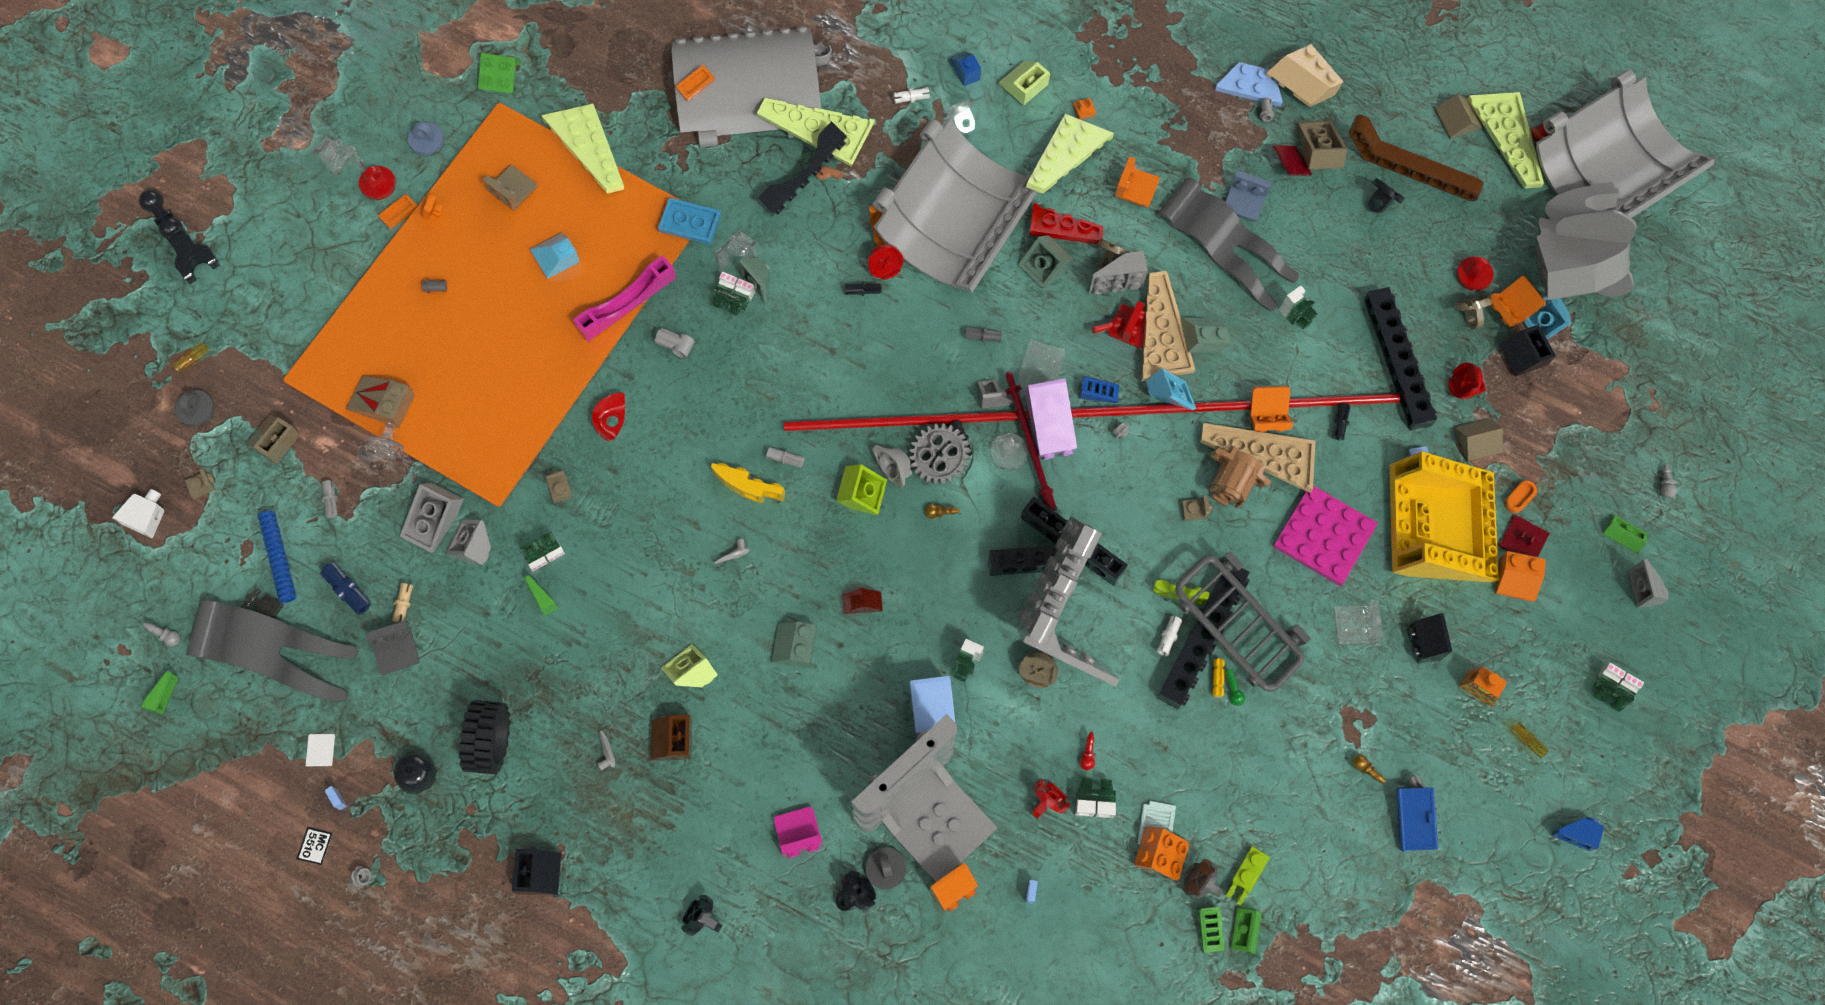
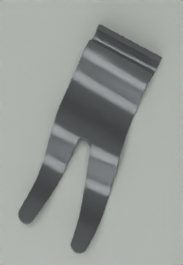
M1188 177L1181 183L1156 215L1159 219L1162 216L1169 221L1168 225L1195 238L1204 247L1215 264L1243 284L1255 301L1268 311H1274L1277 308V302L1265 291L1251 267L1234 253L1233 248L1238 246L1258 255L1278 275L1292 283L1296 282L1299 278V274L1283 261L1281 256L1268 242L1249 231L1242 224L1234 210L1225 201L1202 191L1200 184L1192 178Z
M200 600L186 655L232 664L269 677L306 694L331 701L343 702L348 696L345 690L325 683L300 670L281 657L280 650L282 647H288L331 657L349 659L356 658L358 650L354 646L336 643L309 634L258 612L210 600Z

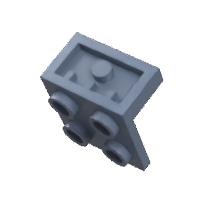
M1237 170L1226 203L1234 210L1237 216L1257 222L1272 182Z

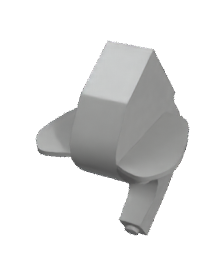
M1613 181L1561 193L1546 204V219H1539L1541 234L1537 236V267L1548 300L1588 293L1618 297L1632 291L1634 281L1629 271L1630 248L1637 224L1632 218L1620 211L1604 210L1616 207L1617 199L1620 198L1619 189L1615 188Z

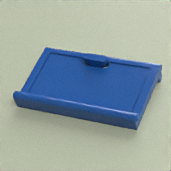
M1434 787L1396 788L1400 850L1402 852L1406 850H1437L1438 838Z

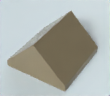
M1459 94L1454 95L1435 109L1449 139L1482 129L1467 98Z
M1491 419L1453 428L1466 462L1503 453V428Z

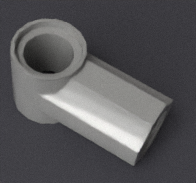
M663 328L658 330L655 338V344L672 350L675 355L684 359L687 358L695 343L688 335H677Z

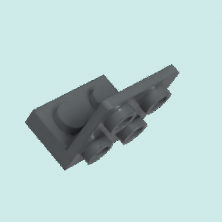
M405 621L365 633L367 641L373 646L381 675L420 663L411 627Z

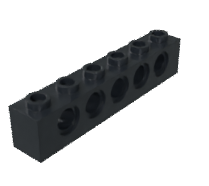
M1036 497L1030 500L1021 514L1022 520L1055 544L1061 537L1067 523L1065 518ZM1097 543L1085 566L1114 586L1124 574L1128 564Z

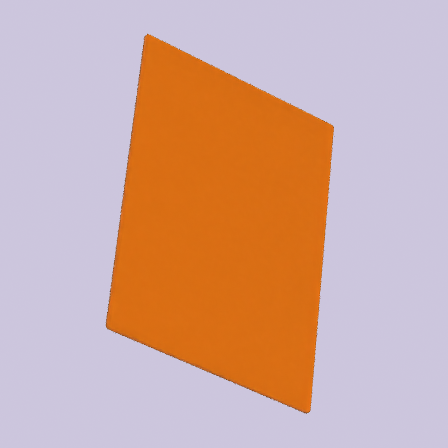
M498 103L283 380L292 388L496 507H500L647 300L589 342L578 332L573 319L585 310L604 304L621 294L638 279L648 265L662 255L671 265L674 264L690 240L661 233L658 231V227L669 197L677 200L680 199L618 166L624 190L607 194L594 180L592 174L586 171L583 164L564 146L556 134L513 109ZM510 165L516 167L538 185L514 211L488 192L483 182L487 175L493 179L498 178ZM429 194L436 197L435 204L443 206L440 217L432 213L429 219L422 217ZM563 233L568 237L576 250L580 262L547 279L530 249ZM426 279L446 280L447 292H423L422 282ZM362 376L393 380L411 388L415 396L399 428L346 409Z

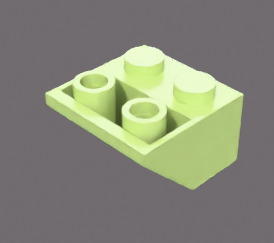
M1023 61L1004 77L999 84L1021 104L1025 105L1048 85L1050 72L1038 62Z

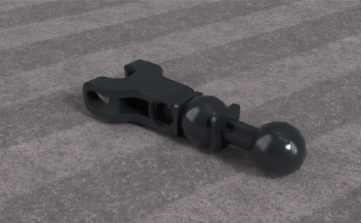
M149 189L140 194L139 204L141 208L155 215L156 219L154 222L158 226L160 234L168 240L177 253L175 267L189 284L197 280L193 273L197 265L205 263L212 269L220 266V263L210 249L202 244H194L183 230L181 221L174 217L170 211L166 212L164 210L163 197L159 192Z

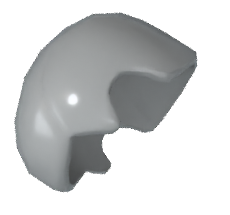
M822 42L817 45L813 44L816 67L826 65L831 58V46L827 45L825 47Z

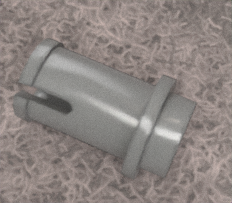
M1263 98L1261 100L1260 118L1268 122L1274 117L1272 99Z

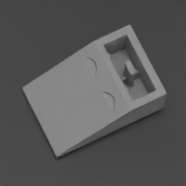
M1144 251L1125 253L1094 273L1088 291L1089 294L1094 293L1098 295L1108 291L1120 292L1124 289L1137 290L1143 287L1148 271Z

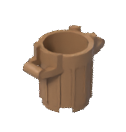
M1230 446L1229 450L1225 449L1224 451L1218 448L1210 454L1221 466L1210 486L1209 492L1214 493L1212 498L1225 506L1227 503L1236 504L1234 508H1240L1245 503L1253 485L1262 489L1270 485L1271 481L1263 475L1266 469L1264 464L1261 465L1253 456L1237 450V447Z

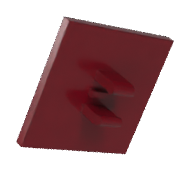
M1273 146L1282 162L1281 165L1289 176L1312 175L1296 146Z
M1515 514L1499 547L1506 551L1538 557L1550 533Z

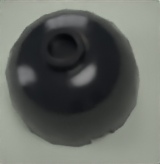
M413 752L404 755L398 760L393 774L394 780L400 789L409 794H419L431 788L436 780L437 770L431 758L422 753Z

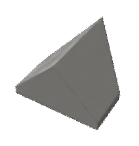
M996 379L977 381L981 409L1014 405L1013 399L998 385Z

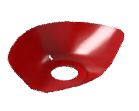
M622 392L612 394L602 399L594 407L592 412L594 428L606 441L614 440L623 426L625 419V394ZM611 416H615L619 420L615 427L607 425V419Z

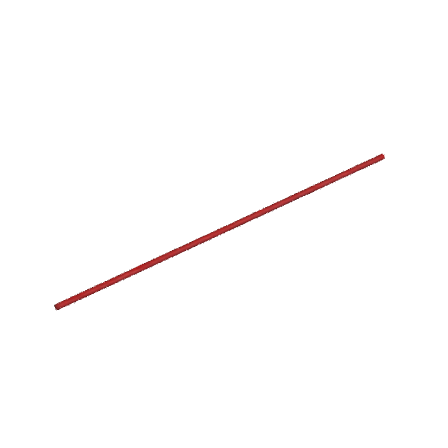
M1378 394L1291 398L1289 408L1339 406L1342 403L1349 405L1399 403L1400 395ZM1251 400L1194 403L1196 406L1195 410L1173 404L1071 409L1072 418L1251 410ZM1017 411L792 421L784 422V431L951 424L955 421H961L962 423L1017 421L1019 418ZM1024 411L1027 420H1030L1029 412Z

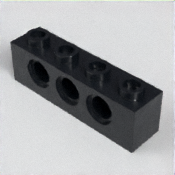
M1055 546L989 550L990 576L1043 572L1049 557H1054L1057 549H1055Z

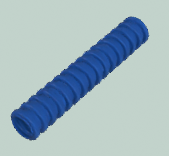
M264 511L257 518L259 525H261L262 536H264L263 541L265 542L268 561L272 569L271 573L275 580V589L278 591V600L282 603L292 602L297 598V595L295 594V588H293V579L290 577V567L287 566V556L285 555L286 552L282 544L283 540L279 533L280 529L275 517L276 513L274 511Z

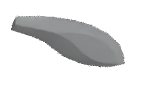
M738 539L736 541L737 549L715 561V564L747 554L750 549L745 547L744 539Z
M600 731V739L606 759L599 762L598 766L603 770L608 766L615 767V757L607 737L603 731Z

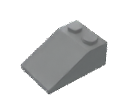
M433 483L420 484L400 537L434 553L456 519L464 499Z

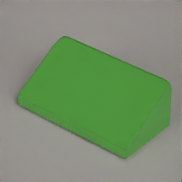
M1614 514L1604 530V535L1636 553L1643 548L1648 537V533Z
M1237 907L1231 949L1251 954L1256 953L1261 912L1254 909Z

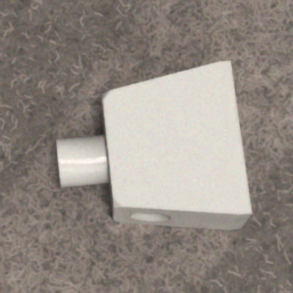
M153 489L149 490L145 498L133 494L113 516V519L123 526L153 538L164 513V509L156 504L161 494Z

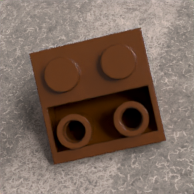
M669 715L653 719L651 725L650 760H691L692 719L690 715Z

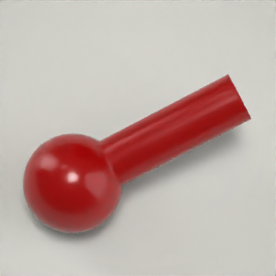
M1114 317L1108 323L1093 326L1091 328L1092 333L1096 334L1111 329L1120 331L1124 328V320L1121 317Z

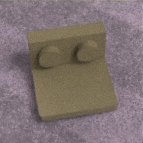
M510 165L498 178L493 179L487 175L483 179L487 191L513 211L538 187L536 182L513 165Z

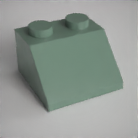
M1049 235L1038 237L1018 265L1045 289L1064 273L1074 259Z
M1181 318L1187 352L1221 353L1231 344L1227 326L1216 319Z
M802 622L778 624L771 663L810 669L817 626Z

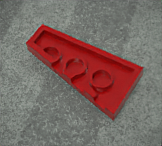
M1033 204L1029 233L1031 236L1041 237L1049 235L1053 239L1098 244L1099 239L1102 238L1103 226L1084 219L1077 220L1072 215L1066 213L1062 215L1056 213L1052 208L1048 207V209L1039 207L1040 204Z

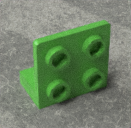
M481 53L478 88L513 93L516 65L521 66L522 59Z

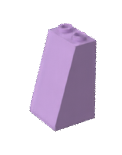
M1066 379L1028 385L1025 390V398L1039 458L1043 457L1044 460L1055 458L1054 455L1062 454V456L1072 455L1073 451L1077 449Z

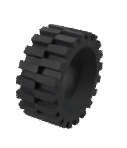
M472 700L470 705H468L467 712L464 714L465 720L462 721L461 725L462 733H460L459 737L461 738L459 743V759H461L460 767H462V771L496 775L501 770V766L504 763L503 758L506 757L508 736L510 735V712H508L509 707L506 703Z

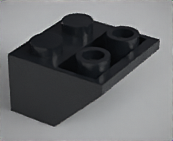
M1539 324L1524 329L1499 344L1515 377L1547 366L1556 357Z
M516 849L512 892L529 895H558L562 853L538 849Z

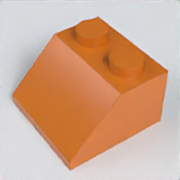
M1507 551L1499 558V581L1496 584L1495 594L1535 602L1544 579L1546 559Z
M964 862L930 886L929 892L943 912L947 909L951 912L960 905L958 902L965 897L968 900L977 893L975 889H977L978 884Z

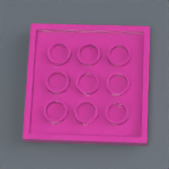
M1313 485L1312 492H1305L1273 547L1341 587L1378 522Z

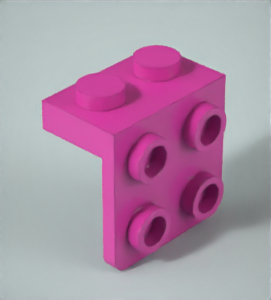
M812 807L782 814L774 818L783 857H788V859L799 856L801 852H815L820 850L819 847L823 846Z

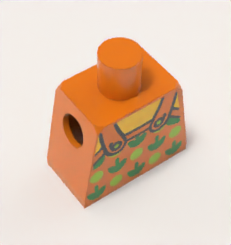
M1478 667L1467 672L1459 687L1490 707H1493L1507 681L1485 667Z

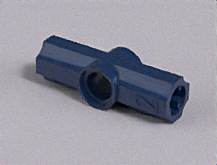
M334 562L322 568L320 572L322 577L333 587L332 590L343 602L345 601L357 615L364 614L369 610L371 606L370 601Z

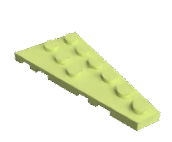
M594 104L541 115L542 121L549 125L551 131L561 139L564 146L583 164L585 170L592 174L594 180L607 194L624 190V184Z

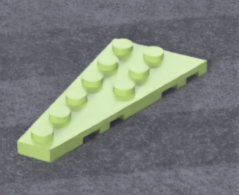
M1520 92L1470 95L1467 98L1469 104L1523 188L1542 187L1544 181Z
M768 98L764 99L756 116L817 148L819 134L832 121L847 135L845 140L847 144L840 151L837 149L833 153L834 158L851 167L875 122L874 119L867 120L859 116L853 115L852 117L842 115L839 112L818 108L812 109L803 105L797 106Z
M1065 114L1029 178L1026 187L1042 194L1057 183L1058 179L1062 176L1065 177L1072 168L1075 169L1090 157L1093 151L1097 148L1100 149L1107 140L1110 141L1114 133Z

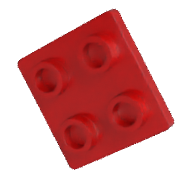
M1138 301L1135 309L1122 304L1116 317H1121L1124 320V328L1120 331L1111 329L1108 336L1142 349L1144 345L1145 311H1143L1145 304Z

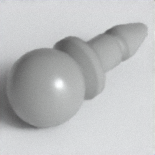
M1664 464L1661 494L1666 498H1672L1676 495L1677 488L1674 485L1675 480L1671 479L1670 468L1667 464Z
M143 623V626L149 632L160 636L159 640L164 641L167 646L174 647L180 643L181 638L177 632H169L168 628L163 631V629L156 627L154 624Z

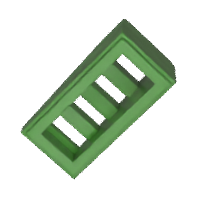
M529 575L524 578L543 615L558 609L555 601Z
M166 671L140 707L162 715L178 677Z
M1220 907L1197 910L1203 953L1224 951ZM1205 915H1214V919H1205ZM1215 923L1216 927L1206 928V924ZM1217 932V936L1207 937L1206 933ZM1207 941H1218V945H1207Z

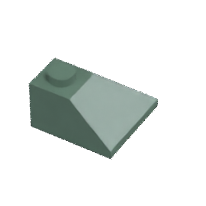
M758 257L741 259L739 264L742 279L753 284L757 296L766 303L768 301L770 285L769 265L765 261L762 262Z

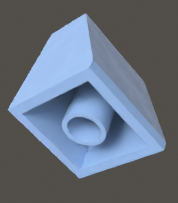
M950 676L910 681L909 691L916 737L923 730L929 731L946 714L955 722Z

